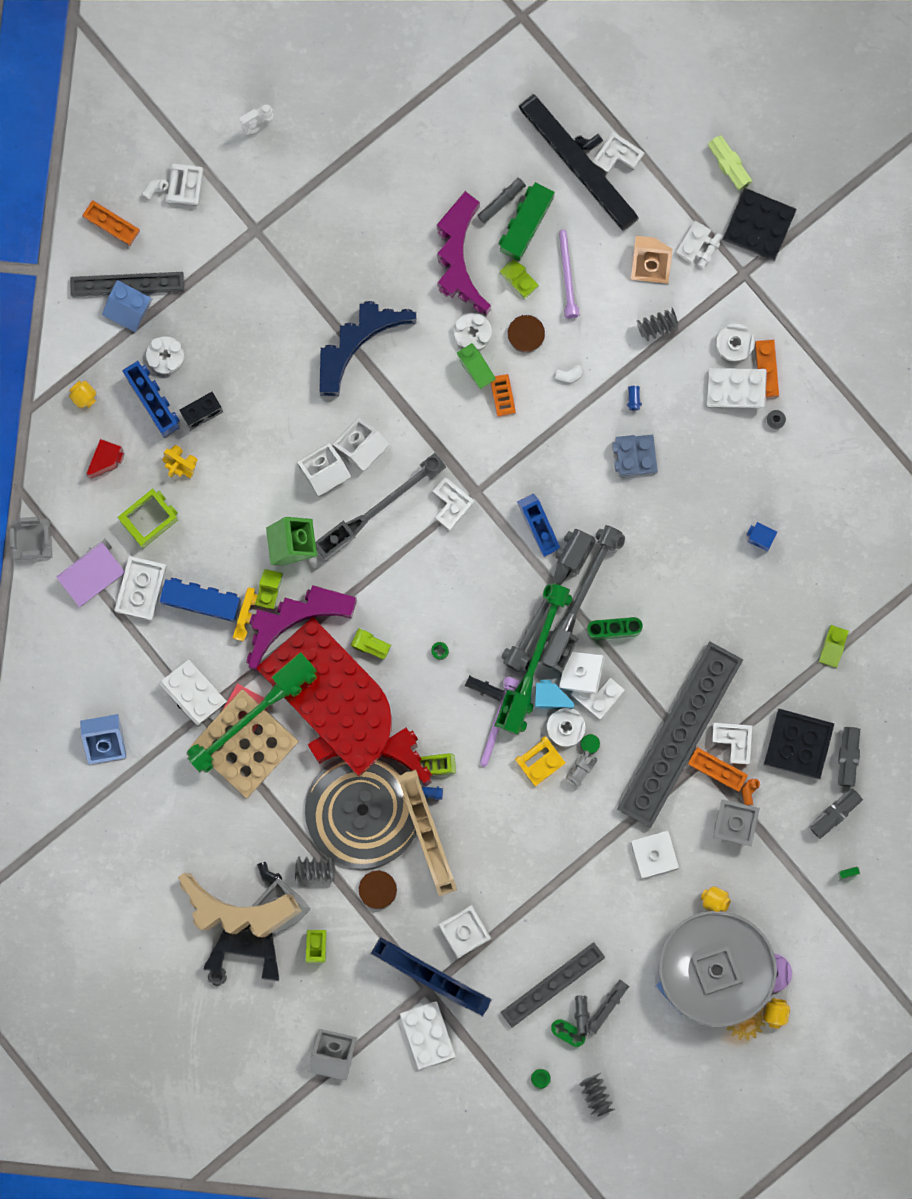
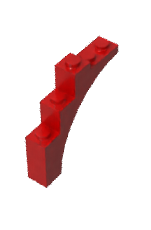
M406 727L389 738L387 747L382 755L403 764L410 771L416 770L419 780L426 787L432 783L430 779L432 774L427 766L423 768L420 764L422 758L416 750L412 751L418 747L416 743L418 738L413 730L409 732ZM321 737L307 744L319 764L338 756Z

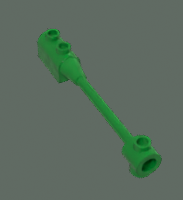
M554 583L552 585L548 584L544 588L543 597L547 599V603L551 604L526 676L523 677L515 692L506 691L494 725L495 727L517 735L526 730L527 722L524 721L526 713L530 714L534 707L533 703H530L532 699L533 676L558 607L564 608L565 605L568 606L572 601V595L569 594L570 589Z
M300 652L272 676L276 684L261 703L207 749L199 744L193 745L186 753L189 756L187 759L199 773L202 770L204 773L209 772L214 767L212 764L214 758L211 756L269 705L271 706L289 695L297 696L302 691L300 686L303 683L307 682L310 684L317 678L315 675L317 670Z

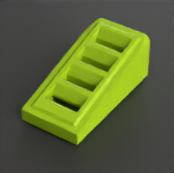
M452 753L421 757V761H425V767L427 766L429 771V761H432L433 770L430 771L432 776L456 773L455 755ZM437 760H440V766H441V769H440V770H438V762H437Z

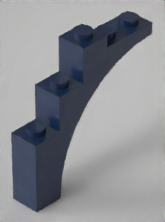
M365 301L364 304H359V326H356L355 323H345L344 326L340 325L339 348H336L335 345L320 347V396H339L345 369L356 351L374 335L386 329L400 325L417 324L416 312H413L411 309H402L401 312H395L393 309L379 311V304H375L374 301Z
M379 937L370 953L403 974L482 1017L492 1001L491 998L439 971L382 937Z

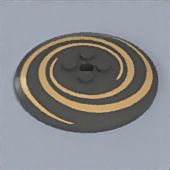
M380 756L369 769L358 777L339 758L327 765L317 775L306 798L305 818L311 838L324 855L328 858L331 857L334 862L346 867L370 869L390 863L410 846L416 836V830L397 777L406 773L402 767L392 760ZM360 805L368 807L366 815H359L357 813V808Z

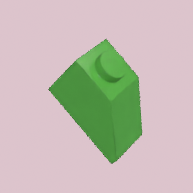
M473 343L456 353L462 367L479 389L496 380L483 356Z

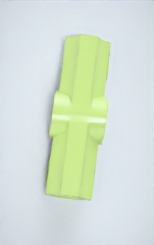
M722 135L712 139L708 143V147L718 160L717 162L722 172L729 176L738 191L748 187L752 183V179L743 168L738 154L735 151L732 152Z

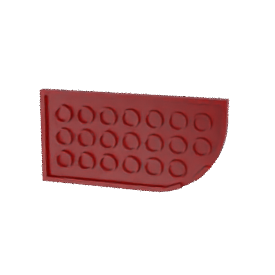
M312 617L257 667V671L274 687L276 682L272 679L273 675L300 652L317 670L315 673L317 678L310 684L307 682L303 683L300 686L302 691L297 696L289 695L284 699L360 777L379 759L387 747V742L392 732L390 704L376 681Z

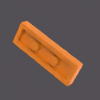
M93 200L82 215L83 218L128 246H131L140 232L139 228Z
M755 341L757 369L767 370L766 398L779 397L775 341Z
M698 747L687 764L738 793L748 776Z

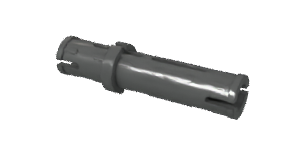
M517 177L507 188L504 187L502 193L477 214V217L486 224L510 200L513 201L517 193L526 187L525 183Z
M619 979L614 989L606 995V1000L589 1022L590 1031L597 1034V1031L614 1007L620 1004L621 1001L619 1000L630 987Z

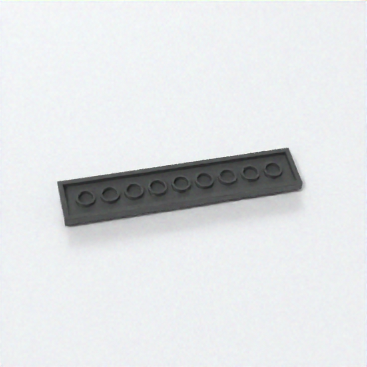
M709 641L617 810L649 828L652 827L744 659Z

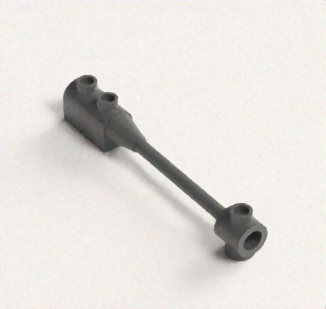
M433 453L420 463L421 471L364 515H360L346 523L343 520L315 542L316 550L326 561L355 539L356 535L368 523V520L425 476L432 479L443 471L446 466L439 456Z
M605 525L604 529L597 531V543L601 545L599 553L570 612L555 627L554 631H549L546 640L548 643L543 648L539 663L560 673L563 672L579 640L572 632L576 615L608 550L621 549L625 543L623 533L612 526Z
M579 529L567 532L564 541L567 542L565 548H559L555 555V558L558 559V564L552 583L562 585L571 571L579 575L596 543L592 535ZM545 598L518 648L512 646L511 649L506 648L502 654L503 664L515 671L520 672L522 670L525 672L529 667L532 658L525 652V649L549 606Z

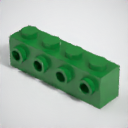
M536 182L526 190L524 203H519L516 209L518 213L516 218L510 220L507 226L509 231L506 235H502L498 243L501 253L519 262L555 197L554 191Z

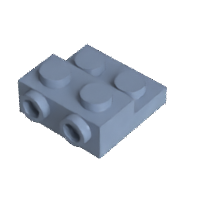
M653 434L619 436L615 438V442H612L613 453H617V460L614 461L615 472H619L620 477L658 473Z

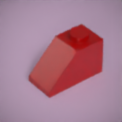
M100 439L86 473L88 478L93 479L117 468L118 463H122L125 455L122 447Z

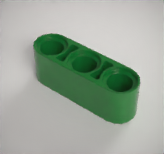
M636 617L594 620L587 627V635L592 640L636 637L642 632L643 624ZM631 623H636L639 625V630L633 632L628 626ZM616 624L620 627V631L612 633L609 627ZM598 626L601 632L594 635L591 633L590 628Z

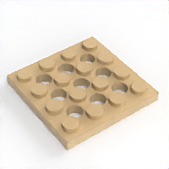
M242 689L191 747L199 744L207 749L215 740L226 733V728L229 725L234 726L240 721L239 713L241 711L249 713L259 703ZM264 709L228 740L221 750L211 755L214 758L212 762L213 768L243 796L249 798L299 743V740ZM256 724H260L263 727V732L260 735H256L253 732V727ZM274 737L277 740L275 748L268 747V738ZM243 738L250 741L248 749H242L240 746V741ZM257 751L264 754V760L260 763L254 759V754ZM231 752L237 755V761L234 764L229 763L227 760V756ZM245 765L251 768V774L248 777L243 776L241 773V769Z

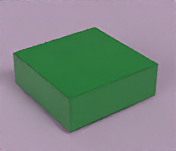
M859 867L839 871V880L859 875Z

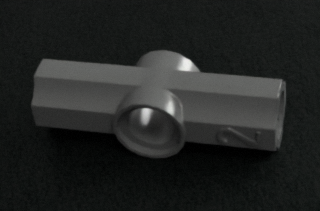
M844 727L842 747H840L838 764H840L838 785L855 786L856 769L860 759V728Z
M851 788L838 801L832 803L823 812L824 814L812 823L809 828L821 839L834 826L840 824L849 815L848 813L860 804L863 799L857 791Z

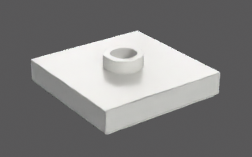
M572 652L562 672L559 688L567 691L597 694L605 657L603 655Z
M669 831L631 841L641 879L679 869Z
M472 905L438 924L457 958L491 940Z

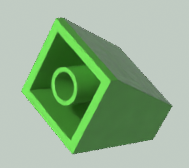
M284 517L266 527L271 565L285 566L317 557L312 519Z

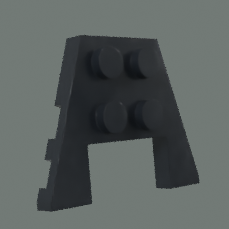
M251 924L237 934H229L223 930L203 969L221 973L225 953L264 959L261 979L279 982L273 934L270 933L266 937L255 936L250 929Z

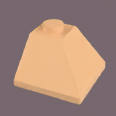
M636 236L631 280L669 283L673 249L654 237Z

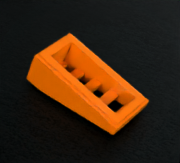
M509 374L495 376L496 380L490 384L497 417L516 413ZM506 382L504 385L495 386V383ZM504 389H507V391H508V392L500 393V394H497V392H496V391L504 390ZM509 397V400L498 402L500 398ZM510 404L511 406L510 408L500 409L499 407Z

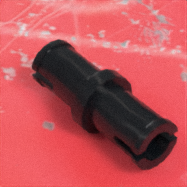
M469 675L465 687L480 692V695L489 696L499 702L505 691L490 685L488 681L483 682Z

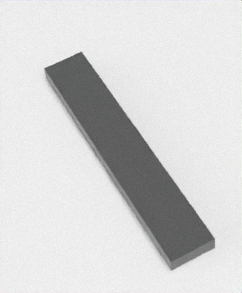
M184 272L70 277L71 297L110 295L117 280L141 293L184 292Z
M593 942L500 1013L511 1028H513L606 957Z

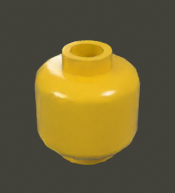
M79 380L68 390L70 392V400L78 408H84L85 406L90 408L97 401L94 398L97 395V391L87 381L81 382Z
M712 886L708 890L705 889L701 895L703 908L708 911L726 912L731 903L729 893L716 886Z
M772 998L765 1005L763 1019L769 1023V1027L780 1029L781 1026L788 1023L791 1008L787 1001Z

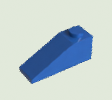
M533 493L517 501L543 557L557 551L560 545L536 495Z

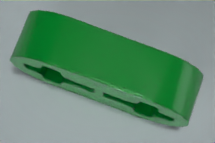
M562 1019L555 1020L552 1023L551 1031L556 1037L574 1047H580L585 1043L586 1037H582V1034L580 1036L582 1042H577L576 1044L573 1043V1038L569 1036L570 1032L574 1035L577 1034V1027ZM560 1023H563V1028L566 1029L568 1033L565 1034L562 1031L559 1034L556 1033L557 1029L554 1027L555 1024L559 1025Z

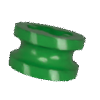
M436 642L431 648V653L434 658L443 660L448 656L449 649L445 643ZM438 646H442L443 650H445L442 656H438V653L435 652Z

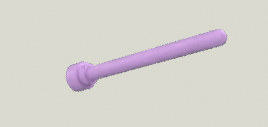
M560 230L559 237L567 298L564 314L565 318H577L580 316L579 307L574 302L567 232Z
M505 677L504 679L505 691L480 761L483 767L488 765L500 729L494 725L506 691H515L519 686L520 681L510 677Z

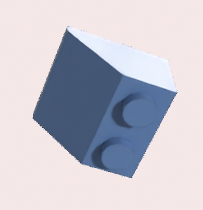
M117 280L108 297L102 315L136 333L153 299Z
M118 714L80 721L81 737L88 765L126 758L123 732Z

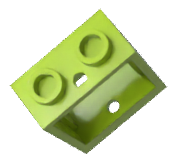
M153 488L117 517L142 549L179 521L176 517L178 512L172 505L168 507L164 502L166 500L165 496L160 491L156 492ZM154 497L170 517L147 536L143 537L128 517Z

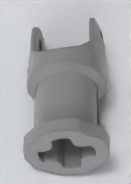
M588 751L582 753L575 763L576 767L572 773L566 776L568 780L579 787L582 785L581 781L587 773L591 772L598 760L594 757L586 765L585 760L589 755Z

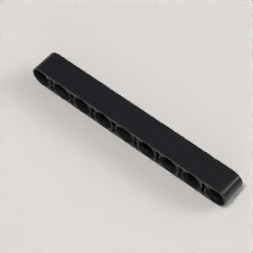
M532 94L518 105L523 115L621 230L625 231L639 220L635 211L535 94Z

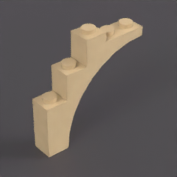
M416 770L397 776L438 895L442 896L456 891L457 887Z
M183 873L178 877L181 882L180 887L184 892L188 893L191 898L189 899L191 905L197 909L192 913L193 922L198 929L209 931L222 921L223 929L229 934H237L251 924L250 929L255 936L266 937L302 912L292 895L285 894L273 902L260 906L237 907L224 903L210 895L198 884L191 873Z

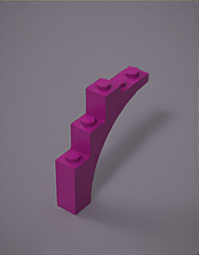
M464 191L437 224V233L443 239H449L437 253L439 264L444 268L449 267L437 282L438 291L445 297L449 295L451 298L458 293V297L465 303L467 301L473 305L472 308L477 313H484L487 316L491 311V305L479 294L472 284L464 261L466 232L472 218L480 208V202Z
M312 585L311 590L308 589L306 592L305 600L307 603L286 597L283 602L280 601L277 610L280 615L257 609L256 614H252L250 620L253 631H257L258 634H254L252 640L254 649L252 653L249 652L246 663L249 664V669L257 671V667L260 665L270 645L282 633L298 623L312 617L317 618L321 616H340L352 619L357 598Z

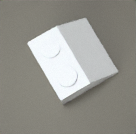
M360 418L333 444L340 453L362 471L368 468L389 445L388 441L377 429Z
M330 443L297 462L318 496L327 493L330 489L344 483L351 477L344 462Z

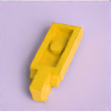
M247 588L233 635L235 640L244 642L248 633L244 625L245 623L249 624L252 615L249 612L250 605L254 606L257 594H254V588Z

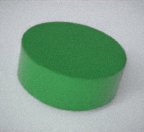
M588 734L582 738L581 748L583 751H588L589 754H594L600 748V740L597 736Z
M538 1069L533 1072L531 1082L536 1088L543 1089L550 1084L551 1077L548 1071Z

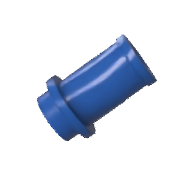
M640 386L628 387L629 403H627V407L631 411L640 410L642 403H640Z
M439 786L437 788L422 787L425 798L436 799V801L442 800L443 788Z

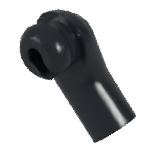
M597 133L591 139H586L579 135L574 141L581 149L589 151L599 145L603 139Z
M266 861L257 864L261 879L264 882L272 885L277 878L282 880L281 874L269 871Z

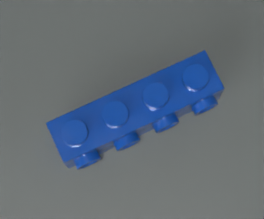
M136 361L123 369L124 376L163 438L180 428L178 425L180 420L175 412L171 413L168 409L170 404L166 397L163 396L161 398L158 393L160 388L156 381L151 382L148 377L150 372L146 365L141 366L140 362Z
M177 578L165 579L160 597L161 604L236 622L241 599L237 597L238 594L226 592V594L219 593V589L212 587L203 589L200 588L201 585L189 582V585L183 584L182 580Z

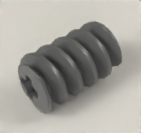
M671 308V313L668 310H664V316L661 312H658L657 319L654 315H650V321L644 317L643 324L640 320H636L641 337H644L647 341H649L650 335L656 339L657 332L661 336H664V330L670 334L671 327L678 331V321L673 308Z
M298 856L295 864V881L299 875L300 881H303L305 876H307L308 881H311L314 876L315 880L319 882L322 876L323 881L327 882L330 876L331 882H334L335 863L332 862L331 857L325 863L323 857H321L319 862H317L316 857H313L311 862H309L308 857H305L304 862H302L300 856Z
M601 1073L586 1078L579 1084V1086H586L582 1094H589L585 1101H592L588 1106V1109H595L591 1116H601L615 1110V1108H609L613 1102L606 1101L610 1095L603 1094L607 1087L600 1086L604 1080L597 1079Z

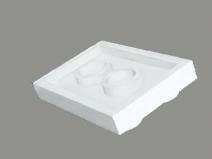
M709 368L707 406L765 408L767 370Z
M129 556L115 612L153 621L167 565Z
M187 660L160 682L164 690L197 726L227 703L190 660Z
M437 1001L400 1013L419 1070L456 1057Z

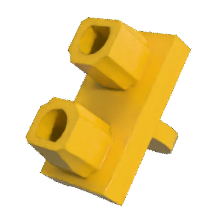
M174 445L170 450L166 448L162 461L166 463L164 467L169 470L168 476L172 478L176 474L181 477L183 474L191 479L194 475L198 459L193 455H189L186 460L180 457L183 450L177 445Z

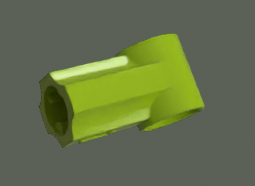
M358 628L350 646L363 653L368 652L385 660L391 644L373 637V634Z

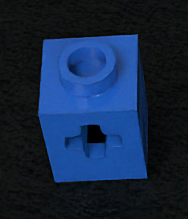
M757 522L755 526H750L746 534L749 536L747 542L768 552L778 531Z

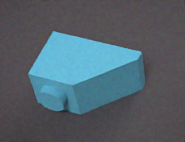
M540 680V683H536L535 708L574 709V703L556 684H551V680Z

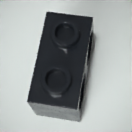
M213 391L179 410L190 431L223 413V409Z

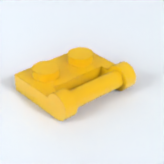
M546 736L542 737L538 744L521 757L517 756L514 759L535 787L566 764ZM546 747L549 751L547 754L529 767L525 764V762Z

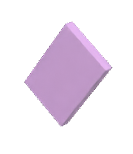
M101 542L58 574L56 578L80 607L123 575L125 571Z

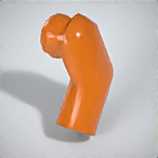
M749 779L742 787L741 792L745 805H754L752 794L760 787L758 779Z

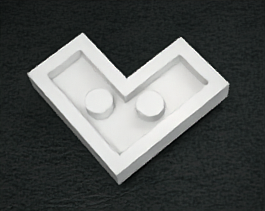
M613 132L592 162L606 174L609 173L617 160H620L634 170L644 156V152Z
M446 477L433 490V493L446 503L435 519L450 531L472 506L474 500Z
M610 678L597 694L573 691L571 696L601 720L625 690Z
M713 723L712 743L731 744L730 763L749 765L752 726Z

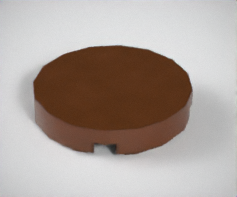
M521 315L510 323L508 340L515 350L522 353H531L543 344L545 328L538 318L531 315Z
M381 870L371 871L366 874L360 881L358 888L359 896L363 903L373 909L388 907L397 895L395 880L390 874Z

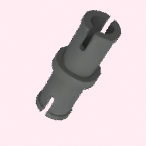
M578 995L575 996L576 1013L574 1018L577 1020V1036L582 1034L583 1037L590 1035L588 1024L590 1013L587 1009V996Z

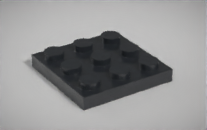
M744 188L723 240L775 261L797 209Z
M778 708L764 765L820 780L835 723Z

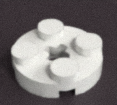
M466 314L457 320L454 328L455 340L462 348L473 343L477 350L480 351L488 345L492 336L491 325L482 314ZM470 328L478 330L475 337H472L471 334L468 335L467 332L470 331Z
M742 324L728 325L719 332L716 340L719 355L730 362L746 360L752 353L755 344L753 334ZM734 338H737L738 342L741 343L736 348L730 344V341H733Z
M172 337L155 338L147 348L146 359L149 366L158 374L170 375L178 368L180 369L184 363V350L180 342ZM164 351H168V354L171 355L166 360H163V357L160 356Z
M562 708L549 717L547 732L549 738L556 745L561 747L574 746L582 740L585 734L586 725L583 717L574 709ZM566 722L569 723V727H572V730H568L567 733L563 732L561 725H565Z

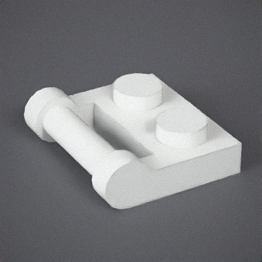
M170 164L171 176L165 201L169 203L199 205L204 168ZM184 172L180 196L175 195L178 173Z

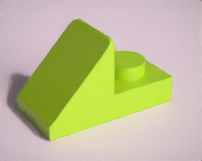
M514 259L499 271L524 299L539 287L538 283L526 272V267Z
M264 569L259 582L260 587L255 606L270 610L275 609L283 573Z
M830 625L818 662L837 668L845 648L848 630Z
M307 930L306 962H326V930Z

